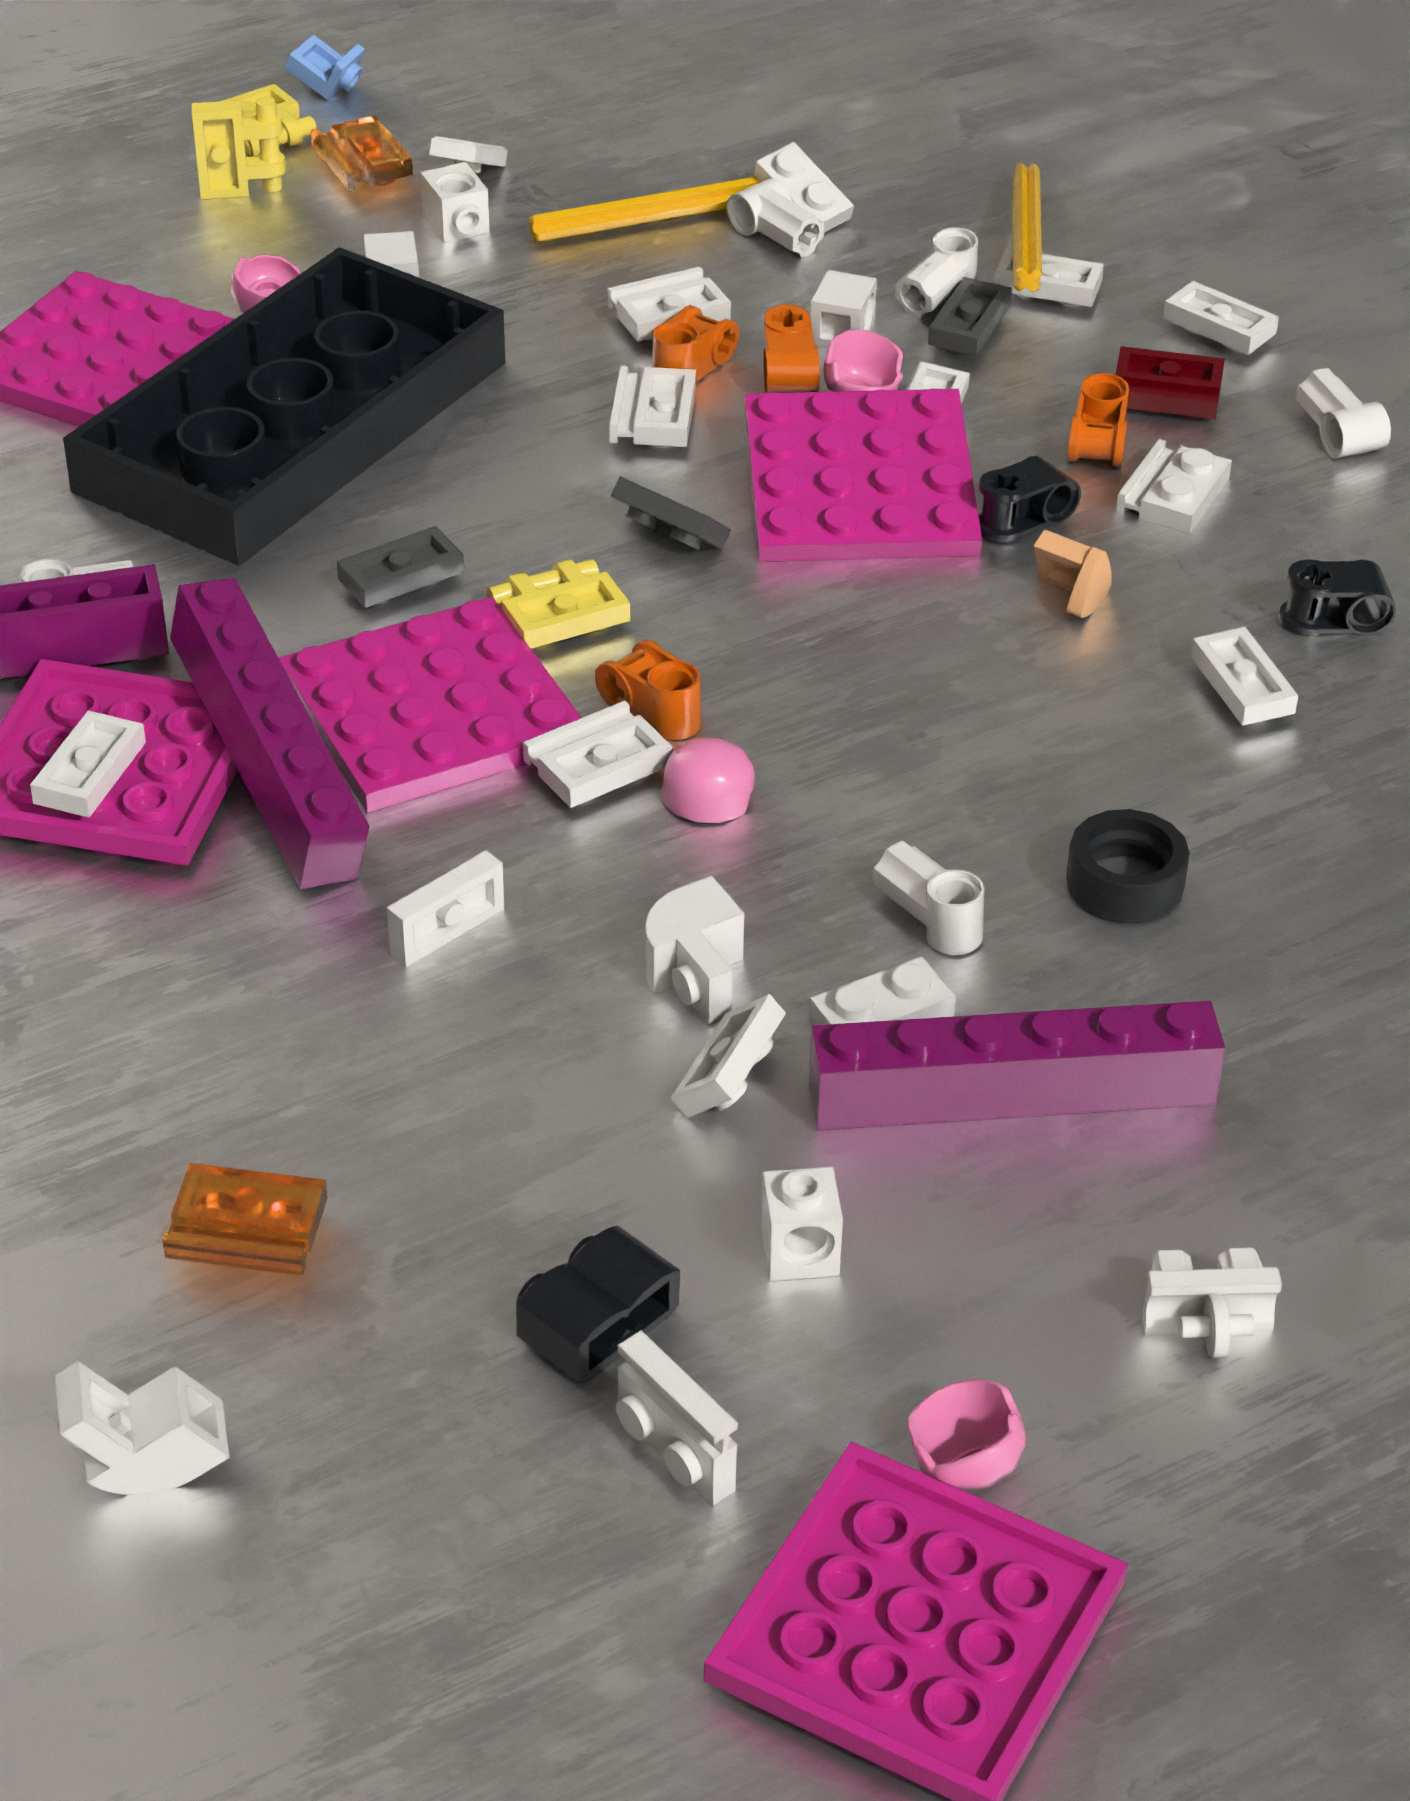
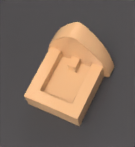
M1044 529L1033 546L1039 580L1072 592L1067 606V613L1079 618L1087 617L1093 613L1111 587L1112 574L1107 553L1099 548L1087 546Z

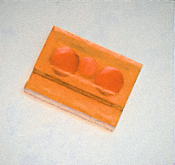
M375 115L331 125V132L324 134L319 129L311 130L312 147L348 191L355 190V183L365 181L368 186H383L392 184L396 179L413 176L412 157Z
M189 1163L171 1213L172 1223L169 1232H165L162 1238L165 1258L303 1276L306 1268L305 1259L308 1251L312 1249L328 1198L326 1180Z

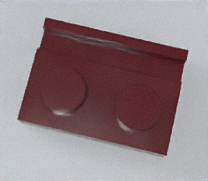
M1121 346L1115 375L1123 378L1128 383L1127 409L1216 419L1225 358Z

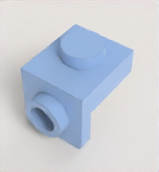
M312 35L289 54L284 68L300 79L303 84L312 88L329 101L341 89L349 91L357 83L363 73V68L359 64L366 49L357 44L342 56L315 35Z

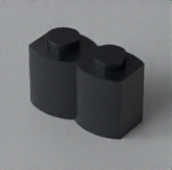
M619 1226L607 1228L595 1236H587L575 1246L570 1254L568 1263L556 1266L544 1274H536L524 1284L516 1301L517 1336L577 1382L586 1381L603 1371L620 1355L618 1353V1344L639 1331L644 1332L646 1335L649 1334L672 1314L679 1305L680 1269Z

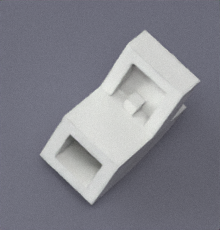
M711 875L670 891L662 896L650 909L645 925L646 980L653 995L674 987L682 1003L685 1005L691 1004L708 1026L720 1022L725 1013L731 1011L732 968L730 965L743 961L744 912Z
M80 1361L55 1375L58 1409L55 1419L59 1435L73 1448L84 1451L86 1483L93 1487L124 1495L177 1488L196 1479L230 1458L223 1400L176 1366L129 1395Z

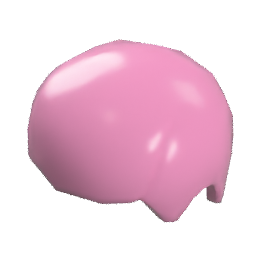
M261 254L249 259L242 257L239 259L235 271L232 272V296L240 311L244 313L302 272L296 265L281 256Z
M846 330L834 336L829 344L823 370L827 388L832 392L898 390L903 378V373H901L903 353L898 346L885 336L868 330Z
M700 737L688 740L684 745L678 746L671 753L665 764L662 786L663 803L675 815L698 823H722L739 818L747 811L750 794L754 790L755 767L742 747L723 738Z
M972 1379L951 1383L927 1395L910 1413L907 1420L914 1453L921 1471L965 1492L990 1488L1012 1473L1026 1446V1432L1022 1416L1010 1390L998 1382Z

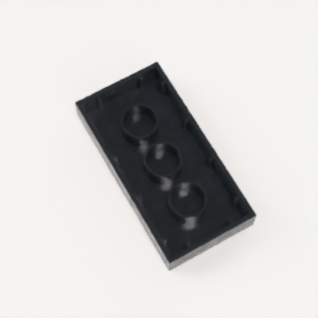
M338 247L63 437L70 491L93 503L105 506L109 510L120 512L125 517L148 525L155 530H160L164 534L182 542L187 541L192 546L205 550L207 553L241 566L505 364L504 310Z

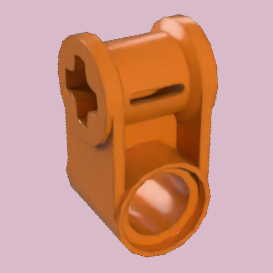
M789 304L770 308L764 315V331L767 345L763 351L765 393L819 392L818 347L814 344L811 317L808 311L802 307Z
M685 306L677 315L667 322L658 325L653 330L652 367L696 370L697 384L703 377L717 367L726 364L731 359L739 341V326L737 322L729 319L717 321L704 316L701 309L695 306Z
M1097 373L1083 380L1076 414H1073L1067 462L1076 463L1078 458L1111 461L1113 467H1122L1129 386L1123 378L1109 373Z
M647 639L637 643L632 648V653L617 662L612 660L605 661L596 668L595 682L597 689L609 706L625 700L630 705V713L634 717L641 715L667 740L686 739L700 731L702 726L701 676L699 670L694 665L680 660L665 651L656 642Z

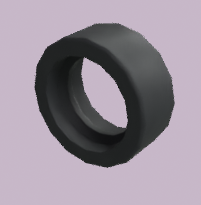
M1133 809L1107 810L1088 817L1074 830L1069 845L1066 872L1070 894L1084 909L1101 918L1123 923L1147 922L1168 914L1180 903L1186 883L1190 852L1184 835L1172 823L1152 813ZM1126 855L1144 859L1157 866L1159 871L1148 875L1128 876L1113 873L1099 866L1095 861L1108 856Z

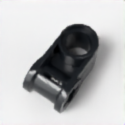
M1030 456L1016 464L984 473L979 480V490L983 495L982 513L978 515L982 538L997 543H1008L1044 527L1062 523L1074 513L1079 505L1081 498L1079 484L1039 456Z
M1306 559L1293 563L1288 569L1287 582L1290 585L1288 600L1279 609L1278 620L1288 631L1303 636L1354 633L1370 635L1386 629L1393 622L1396 616V605L1382 570L1373 561L1363 559L1356 561Z

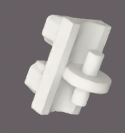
M1253 1247L1228 1248L1225 1252L1218 1255L1216 1269L1193 1270L1191 1257L1183 1250H1157L1153 1254L1151 1271H1149L1142 1312L1144 1334H1180L1181 1338L1204 1337L1209 1357L1225 1358L1229 1352L1230 1337L1253 1336L1255 1331H1273L1275 1301L1277 1294L1281 1292L1282 1286L1279 1268L1263 1267Z

